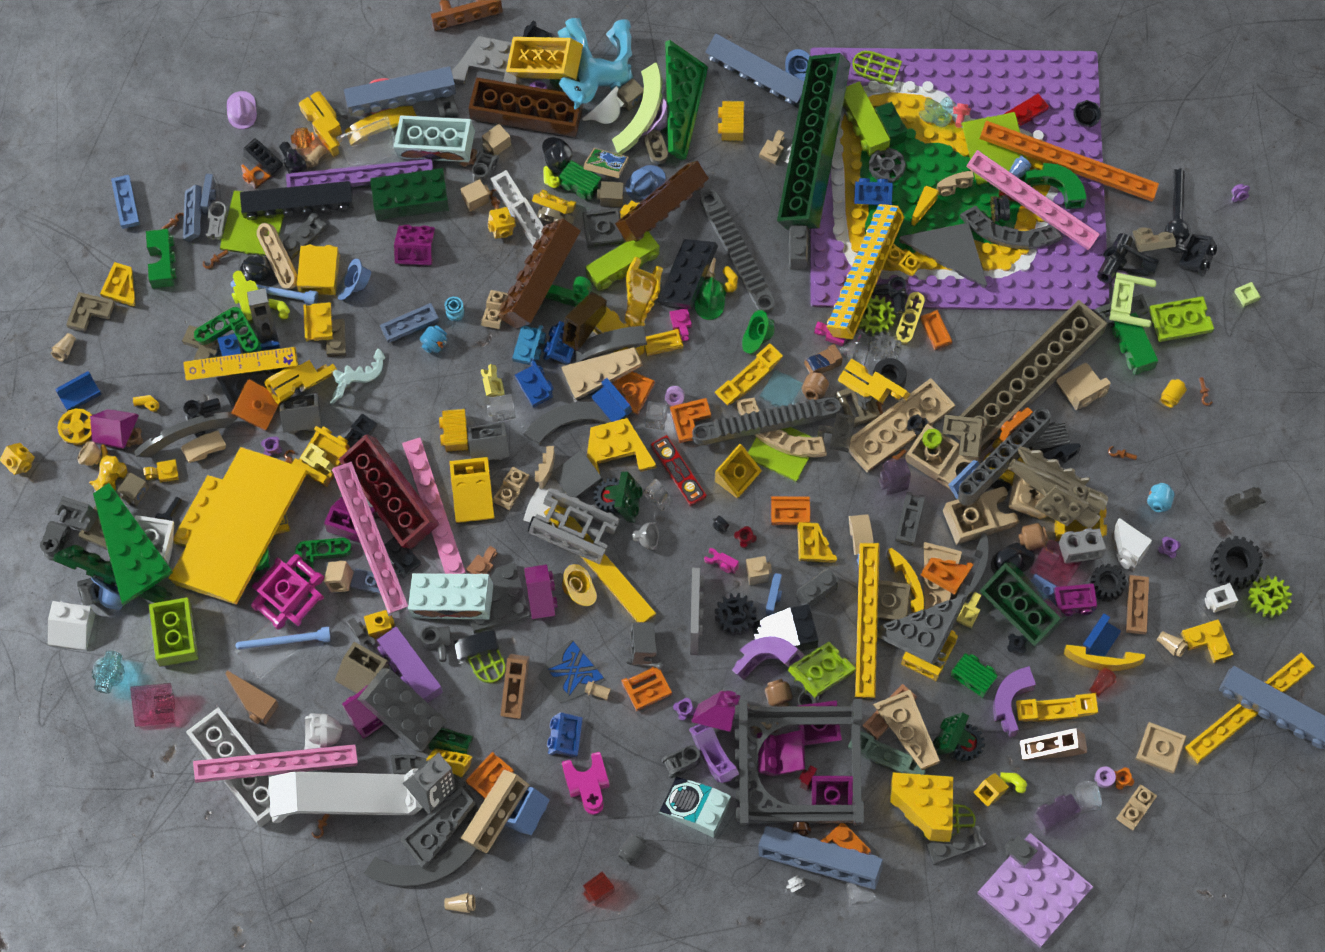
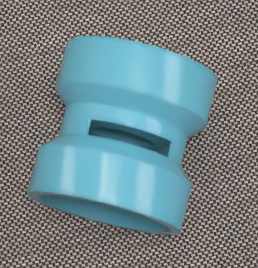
M454 296L446 300L445 310L447 318L451 321L461 320L465 313L462 300Z

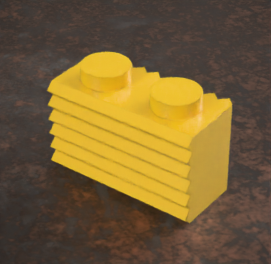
M722 101V107H718V118H722V123H718V134H721V140L743 141L744 101Z
M465 409L442 411V417H439L440 429L443 428L444 434L440 435L441 446H445L446 452L469 450Z

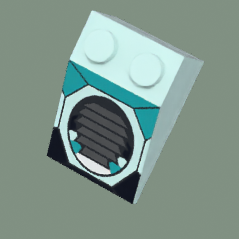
M676 777L659 813L714 838L731 803V796L713 787Z

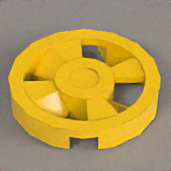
M72 409L62 415L57 428L64 442L79 446L86 444L92 439L90 416L92 415L90 412L84 409ZM81 413L88 416V419L84 422L80 420ZM64 420H69L70 423H69V424H65V423H63V421H64ZM85 429L90 430L87 435L84 434Z

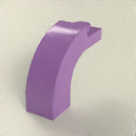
M760 637L749 642L740 650L745 656L736 662L732 670L745 680L756 666L764 660L778 659L790 667L802 659L804 654L792 643L781 637Z
M1030 666L1009 674L1000 684L994 699V720H1002V729L1008 733L1009 737L1016 736L1019 730L1011 708L1012 700L1020 694L1034 691L1036 686Z
M698 724L689 729L702 759L717 783L729 782L739 775L736 766L723 751L713 727Z

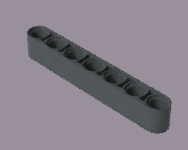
M1037 408L960 484L958 500L961 504L967 506L973 504L1009 468L1013 459L1017 460L1020 457L1018 448L1020 446L1029 448L1049 428L1051 413L1047 408Z

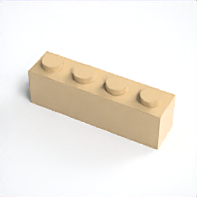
M503 770L461 839L476 849L488 853L530 784L518 775Z

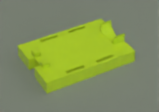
M1203 296L1149 307L1151 321L1154 323L1155 335L1157 334L1159 342L1207 334L1214 331L1210 316L1205 314L1208 309Z
M828 641L792 664L788 671L796 678L795 681H800L804 685L805 693L809 692L816 698L853 674L856 668L846 658L842 659L838 655L840 652Z

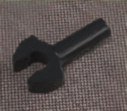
M175 497L166 513H157L155 518L173 521L172 516L182 500L179 497Z

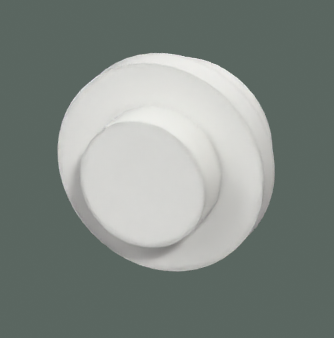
M797 875L789 879V884L786 886L787 889L790 888L791 892H794L806 885L804 882L805 878H800Z

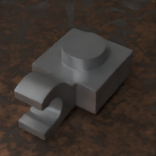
M354 617L347 621L350 630L361 646L366 648L365 644L367 642H371L374 647L376 646L373 637L365 636L364 632H366V629L361 621L357 623Z

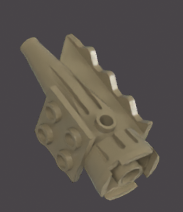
M1022 446L1018 448V452L1025 463L1013 459L1008 469L1044 495L1035 505V509L1066 526L1077 520L1084 527L1092 528L1101 517L1098 515L1100 510H1105L1108 496L1103 492L1086 487L1085 485L1090 480L1089 477H1078L1073 468L1064 469L1060 467L1058 460L1044 458L1042 451H1031Z

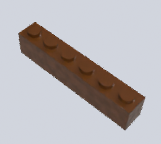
M698 161L687 163L615 223L626 242L641 240L646 231L653 230L657 226L656 223L658 221L666 219L670 211L678 209L682 201L690 199L694 191H698L705 186L704 183L709 178Z

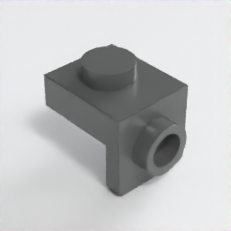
M1018 835L1015 840L1011 838L1007 842L1004 855L1006 857L1011 856L1020 865L1025 867L1038 850Z

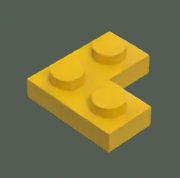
M1219 619L1182 630L1181 632L1185 643L1188 644V651L1206 645L1214 663L1233 656Z

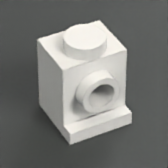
M1230 583L1208 590L1207 598H1205L1207 608H1212L1213 613L1230 607L1233 608L1238 602Z

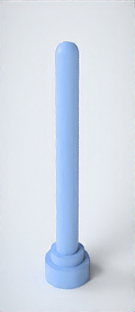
M234 281L231 282V287L233 288L236 286ZM257 285L258 289L266 288L267 294L304 300V303H307V305L317 304L318 302L317 291L310 290L309 292L301 293Z
M328 626L321 627L320 630L312 633L237 642L235 646L240 650L311 640L327 643L331 642L330 629Z

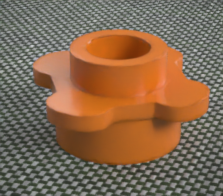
M1124 767L1114 771L1116 775L1115 787L1118 790H1122L1125 786H1133L1134 779L1129 768Z

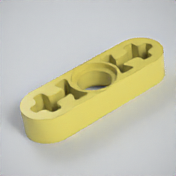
M919 292L911 293L907 299L905 313L902 314L895 335L896 341L899 344L906 345L912 340L925 301L924 296ZM917 297L921 303H917L915 310L911 309L913 305L912 300ZM907 314L915 316L913 323L906 322L905 316ZM905 327H908L907 336L909 337H906L905 340L901 339L902 336L900 334H903Z

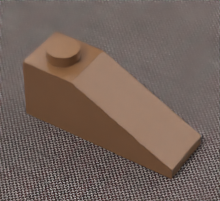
M510 654L507 658L501 716L521 718L530 656Z
M227 670L225 673L226 677L249 714V719L257 724L261 722L266 725L279 707L277 700Z
M1076 728L1020 741L1022 759L1024 761L1070 757L1087 753L1085 734Z

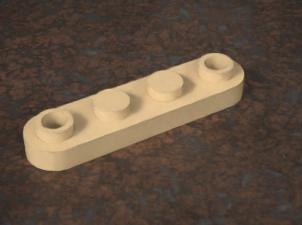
M267 223L259 225L257 237L280 285L286 289L295 288L298 275L275 227Z

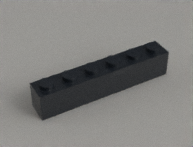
M350 181L240 192L241 213L243 218H247V220H256L259 216L275 218L276 215L283 214L289 217L297 213L309 215L317 211L328 213L331 210L347 211L350 208H354Z

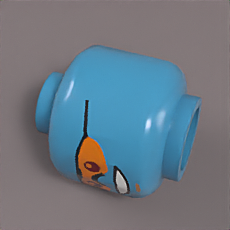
M437 325L434 327L429 326L420 337V341L423 344L421 348L429 354L431 352L439 353L448 342L447 333Z

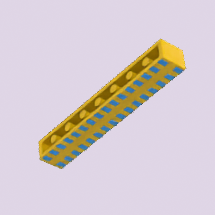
M879 204L874 212L864 240L860 244L858 254L854 258L852 268L847 274L844 287L840 291L838 301L834 305L832 315L827 321L826 327L833 337L854 338L903 222L904 215L899 206Z

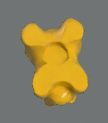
M101 445L102 459L99 476L96 480L90 481L89 484L97 491L110 483L116 491L115 481L117 478H124L127 475V466L125 463L119 462L116 456L108 455L105 445Z

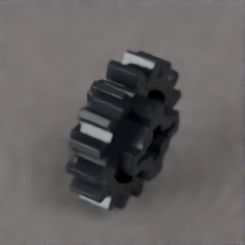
M730 593V598L728 599L723 596V603L718 601V608H715V614H717L715 621L719 622L718 627L722 628L724 626V633L730 630L731 635H734L735 631H738L739 635H742V630L749 632L748 626L754 627L753 620H757V615L754 614L757 612V609L752 607L753 600L747 601V595L740 598V593L736 597ZM745 607L749 612V616H747V613L744 612ZM723 613L727 616L726 621L723 618Z

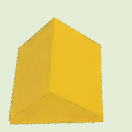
M739 444L715 471V482L733 496L739 498L762 470L743 445Z

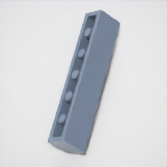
M715 33L705 51L709 55L708 59L717 64L719 61L724 63V68L731 72L734 69L740 72V77L749 80V78L755 80V85L762 89L766 86L771 89L769 92L777 97L780 95L786 97L785 101L794 106L797 103L800 105L804 81Z
M449 66L344 89L349 116L351 117L361 116L370 112H379L388 108L394 109L407 104L413 105L421 101H431L439 97H449L456 94L451 67Z
M1235 666L1228 670L1219 688L1223 696L1228 699L1237 700L1244 708L1257 711L1258 715L1262 718L1271 719L1280 728L1289 729L1294 732L1295 736L1311 741V744L1317 748L1325 749L1324 715Z
M766 826L758 845L759 857L874 890L883 870V859L876 855H867L855 849H846L837 844H828L816 838H807L798 833L783 831L778 827Z

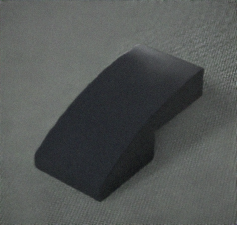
M361 414L351 425V431L345 436L350 448L364 435L371 436L377 427V423L366 415Z
M1079 443L1062 445L1044 453L1043 456L1048 460L1060 458L1063 463H1066L1079 454L1081 445Z
M494 630L454 641L458 660L461 661L478 654L483 656L499 649Z

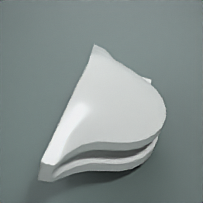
M616 86L582 120H596L603 124H609L617 120L620 115V108L624 105L617 96L619 88Z

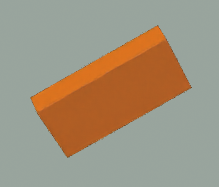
M938 310L920 316V320L934 350L952 344L953 341Z

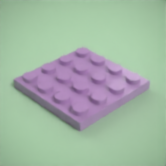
M1030 833L1024 840L1038 851L1029 863L1023 867L1009 856L977 894L1041 948L1090 892L1093 886Z

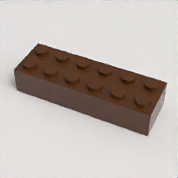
M476 77L468 110L471 120L576 137L583 111V103L575 110L574 101L565 92Z
M564 218L546 224L543 227L541 238L533 245L534 251L526 258L524 262L526 265L516 276L517 282L509 289L507 293L509 296L499 307L500 313L497 317L515 329L531 324L581 230Z

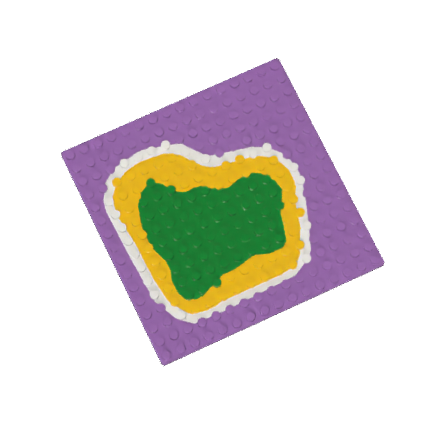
M811 48L810 56L841 53L851 63L847 86L860 81L874 110L875 107L892 101L907 130L905 142L890 147L903 155L906 164L903 176L898 181L893 182L892 205L899 206L904 215L903 222L893 244L906 253L910 251L921 259L923 263L913 276L907 275L885 263L876 285L888 284L892 278L902 277L905 279L908 288L905 305L911 293L919 292L925 299L923 308L1068 311L1080 300L1094 311L1100 306L1109 304V284L1097 278L1098 271L1105 260L1103 253L1107 250L1104 184L1080 175L1077 176L1084 186L1087 198L1084 208L1066 209L1062 193L1053 186L1039 185L1031 187L1100 234L1089 250L1085 249L1061 231L1059 232L1063 239L1055 244L1036 249H1015L990 242L971 230L987 282V288H982L978 283L960 276L958 272L940 265L934 259L913 250L912 247L899 241L900 236L964 224L960 214L974 206H977L985 216L993 221L991 197L1007 195L991 183L977 185L973 172L972 186L967 188L956 187L955 194L950 196L938 195L936 202L915 226L912 225V216L924 187L928 186L937 189V183L954 174L972 171L966 167L970 161L963 128L955 126L958 114H953V106L957 107V103L968 104V108H971L970 115H965L963 122L988 116L1002 115L1038 93L1048 104L1049 108L1044 113L1019 127L1020 133L1103 163L1101 119L1095 126L1083 128L1077 125L1073 116L1077 103L1089 100L1095 102L1100 107L1097 52ZM861 51H872L902 61L893 86L858 75L852 66L855 55ZM863 54V55H860V56H863V57H866V58H868V57L870 58L871 55H870V54ZM877 56L872 58V60L881 63L885 61V59ZM856 58L854 63L865 66L868 61ZM889 60L887 62V65H891L897 68L899 66L898 63ZM870 63L869 68L879 71L882 69V66ZM856 67L858 71L864 73L865 69ZM885 68L883 72L895 76L897 70ZM867 71L866 73L876 78L879 76L878 73ZM881 76L882 80L892 83L893 78ZM842 107L837 138L840 141L836 156L831 165L820 228L810 229L811 306L834 307L835 303H837L840 291L847 280V274L852 268L854 258L858 254L860 244L864 240L867 228L870 226L873 214L878 205L854 204L855 182H859V178H869L870 182H877V180L869 171L871 156L868 155L867 151H863L860 144L861 139L855 135L852 122L847 120L844 107ZM1026 156L1032 165L1030 170H1042L1044 162ZM898 158L894 160L895 165L901 164ZM875 168L873 170L877 172L878 170H880V168ZM894 171L889 173L890 179L896 177ZM1025 175L1022 176L1021 178H1019V179L1022 180L1023 182H1024ZM1008 195L1006 198H1009L1010 205L1009 221H1003V219H1000L998 222L993 221V223L999 226L1019 229L1018 231H1030V229L1049 225L1045 220ZM890 295L878 296L879 300L885 297V303L891 302L890 308H894V299ZM915 297L912 300V308H916L917 303H921L918 301L919 298Z

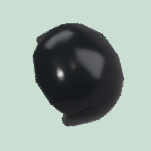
M1089 100L1077 103L1073 111L1074 120L1077 125L1083 128H1091L1099 123L1101 109L1095 102Z

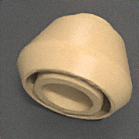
M87 442L77 457L79 464L87 466L97 465L102 458L101 450L95 442Z

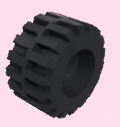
M1234 536L1232 540L1230 537L1226 538L1225 541L1219 543L1211 558L1210 570H1213L1212 576L1217 577L1216 581L1224 583L1223 585L1230 583L1233 590L1236 587L1239 590L1243 589L1244 586L1249 587L1256 580L1262 569L1263 560L1261 558L1263 555L1262 552L1258 553L1260 548L1258 546L1254 547V542L1251 540L1249 542L1246 541L1245 537L1238 539V536ZM1230 556L1241 558L1246 564V569H1233L1227 563L1226 558Z

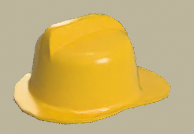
M578 564L569 565L563 574L562 589L564 593L581 606L593 605L597 594L588 571Z

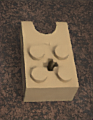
M927 424L907 452L904 461L951 490L948 485L957 477L956 470L958 468H966L973 460L978 461L979 464H981V461L978 457L959 455V444L941 433L942 442L939 447L935 449L927 448L923 444V435L928 429H935Z
M1005 487L984 492L973 504L968 506L961 504L958 499L946 503L943 513L956 545L981 538L983 533L988 536L1013 528L1019 523L1018 516L1015 513L1004 514L997 508V504L1004 501L1008 495Z

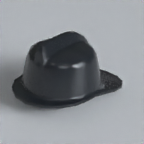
M556 137L547 138L542 143V151L547 167L554 173L561 174L568 163H570V160L573 161L571 148L564 140Z
M253 254L247 257L246 260H243L240 271L244 274L246 281L251 280L256 284L267 286L279 283L267 257Z
M1021 543L1010 544L993 556L991 569L995 574L1005 563L1013 562L1024 572L1033 565L1034 553L1032 550H1027L1025 545L1021 546Z

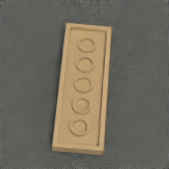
M930 378L911 392L907 401L902 399L846 440L843 446L868 473L918 436L914 431L907 429L910 417L919 414L921 418H926L928 424L932 426L955 409L956 405Z

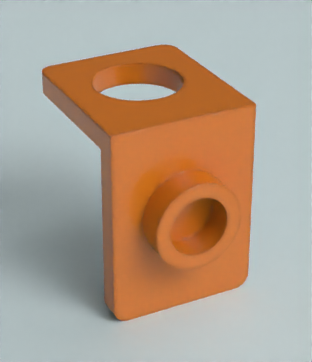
M241 165L243 179L254 188H258L271 177L257 166L250 171L246 166ZM262 171L264 176L261 179H255L254 173Z

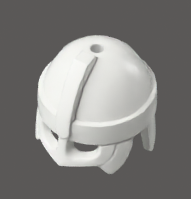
M315 713L305 717L304 750L331 747L340 740L342 726L335 718L328 716V714Z

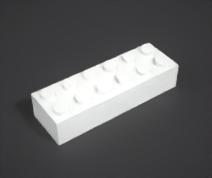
M219 707L186 731L191 741L206 760L256 755ZM273 775L223 780L260 828L272 820L269 813L270 796L268 794L269 777Z

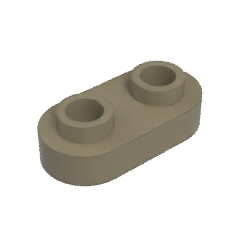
M652 130L645 135V145L651 162L660 165L667 161L668 151L661 132Z

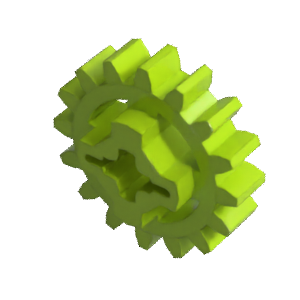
M876 295L875 299L870 297L865 309L867 315L865 318L862 316L859 329L865 328V334L870 331L872 336L875 335V332H878L881 336L882 330L888 332V326L893 327L894 322L892 320H895L896 317L893 314L894 308H890L891 302L885 303V297L879 300L878 295ZM887 312L888 318L885 321V318L883 316Z
M1267 575L1265 580L1259 577L1258 582H1253V588H1250L1248 592L1251 594L1248 600L1253 601L1250 606L1251 608H1257L1255 613L1261 611L1263 612V617L1269 614L1273 618L1275 613L1281 616L1282 611H1287L1288 606L1292 602L1289 599L1292 593L1287 592L1290 588L1289 586H1283L1284 580L1278 582L1277 576L1271 580L1270 576Z

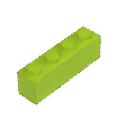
M860 81L846 86L843 107L846 110L845 115L847 120L852 122L855 135L861 139L860 144L863 151H867L868 155L872 156L877 150H886L890 146V138Z
M646 231L641 240L625 242L585 266L586 276L597 291L606 289L614 281L621 280L627 276L628 268L634 257L641 259L639 269L644 263L655 260L660 254V246L650 232Z

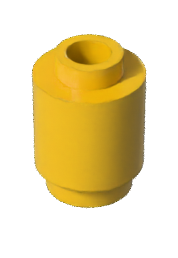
M1179 379L1170 380L1161 394V403L1169 408L1177 405L1187 391L1185 383Z

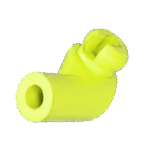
M545 166L543 168L544 183L551 188H557L560 185V178L553 176V171Z
M269 299L270 307L279 311L278 317L287 319L290 309L286 303Z
M1000 772V778L1005 783H1013L1016 786L1015 790L1017 793H1024L1026 791L1027 782L1019 774Z

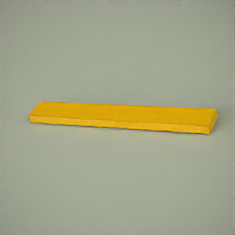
M559 505L555 509L556 512L562 515L567 510ZM550 508L544 511L545 516H547ZM568 517L565 526L582 533L583 528L574 517ZM550 519V522L558 528L561 522ZM586 534L583 540L594 544L593 539ZM605 553L600 564L580 556L636 622H648L656 616L655 611Z
M860 543L856 698H876L879 543Z
M1301 652L1264 683L1285 693L1310 673L1315 666ZM1238 703L1184 748L1185 751L1198 764L1256 717L1258 712L1253 709H1246Z

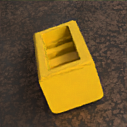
M928 186L924 187L912 216V225L915 226L936 202L939 194L937 189Z
M435 748L427 757V760L440 753L451 766L453 774L463 777L470 768L473 756Z

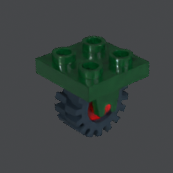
M621 472L620 480L608 478L606 479L607 483L602 481V486L598 485L596 487L598 491H594L596 495L593 496L596 501L595 504L606 513L615 515L616 512L618 515L621 514L627 522L635 523L636 516L639 514V501L643 495V489L629 472Z
M962 712L947 717L942 721L940 725L941 731L933 741V746L938 756L952 752L950 755L952 758L956 757L955 760L965 762L978 758L979 754H982L984 750L981 748L985 747L982 741L985 739L980 737L983 733L981 731L977 732L978 728L976 726L972 727V724L966 725L969 715Z

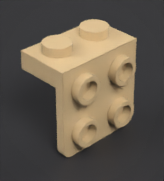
M1083 363L1062 375L1056 381L1076 411L1090 405L1097 398L1104 397L1109 392L1111 384L1107 377L1100 381L1087 363Z

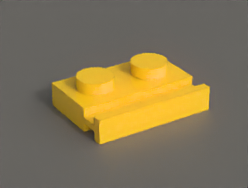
M331 303L303 305L306 342L309 340L333 339Z

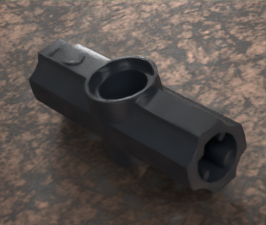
M1125 233L1118 234L1113 246L1103 253L1105 260L1097 275L1100 281L1106 284L1111 283L1117 271L1126 265L1127 259L1125 256L1128 250L1121 247V243L1131 247L1133 238Z

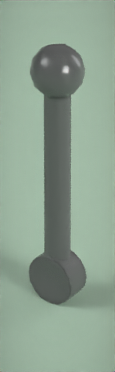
M627 658L626 663L632 665V659ZM661 662L658 664H636L655 667L658 670L664 669V664Z

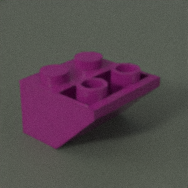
M340 497L331 506L324 522L326 531L361 543L344 499ZM369 506L374 518L376 511L373 507Z
M367 686L342 703L350 722L363 739L385 725L357 700Z

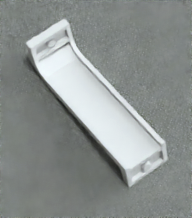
M413 768L407 774L290 772L269 777V813L272 817V822L280 823L287 816L300 813L414 816L423 807L403 785V782L418 768Z

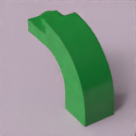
M1043 163L1042 170L1032 169L1026 171L1024 182L1029 186H1053L1062 193L1066 209L1084 208L1087 199L1084 186L1078 176L1071 170L1058 164Z

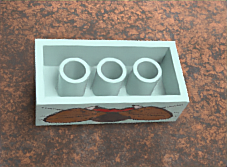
M400 116L394 149L398 158L469 162L475 129L471 119Z
M412 573L408 611L413 619H490L494 583L489 574Z

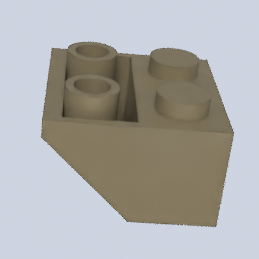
M353 642L343 657L335 681L357 694L370 684L382 668L389 669L390 667L386 659Z

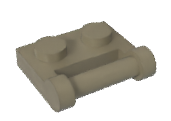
M847 388L835 394L836 399L841 403L849 429L875 420L880 416L874 398L867 403L868 410H864L858 405L857 394L851 389ZM849 396L852 397L859 415L858 417L854 418L846 399Z

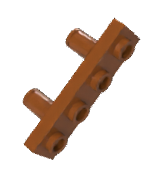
M440 0L439 4L442 11L432 13L431 19L435 31L502 13L501 0H476V2L452 8L449 0Z

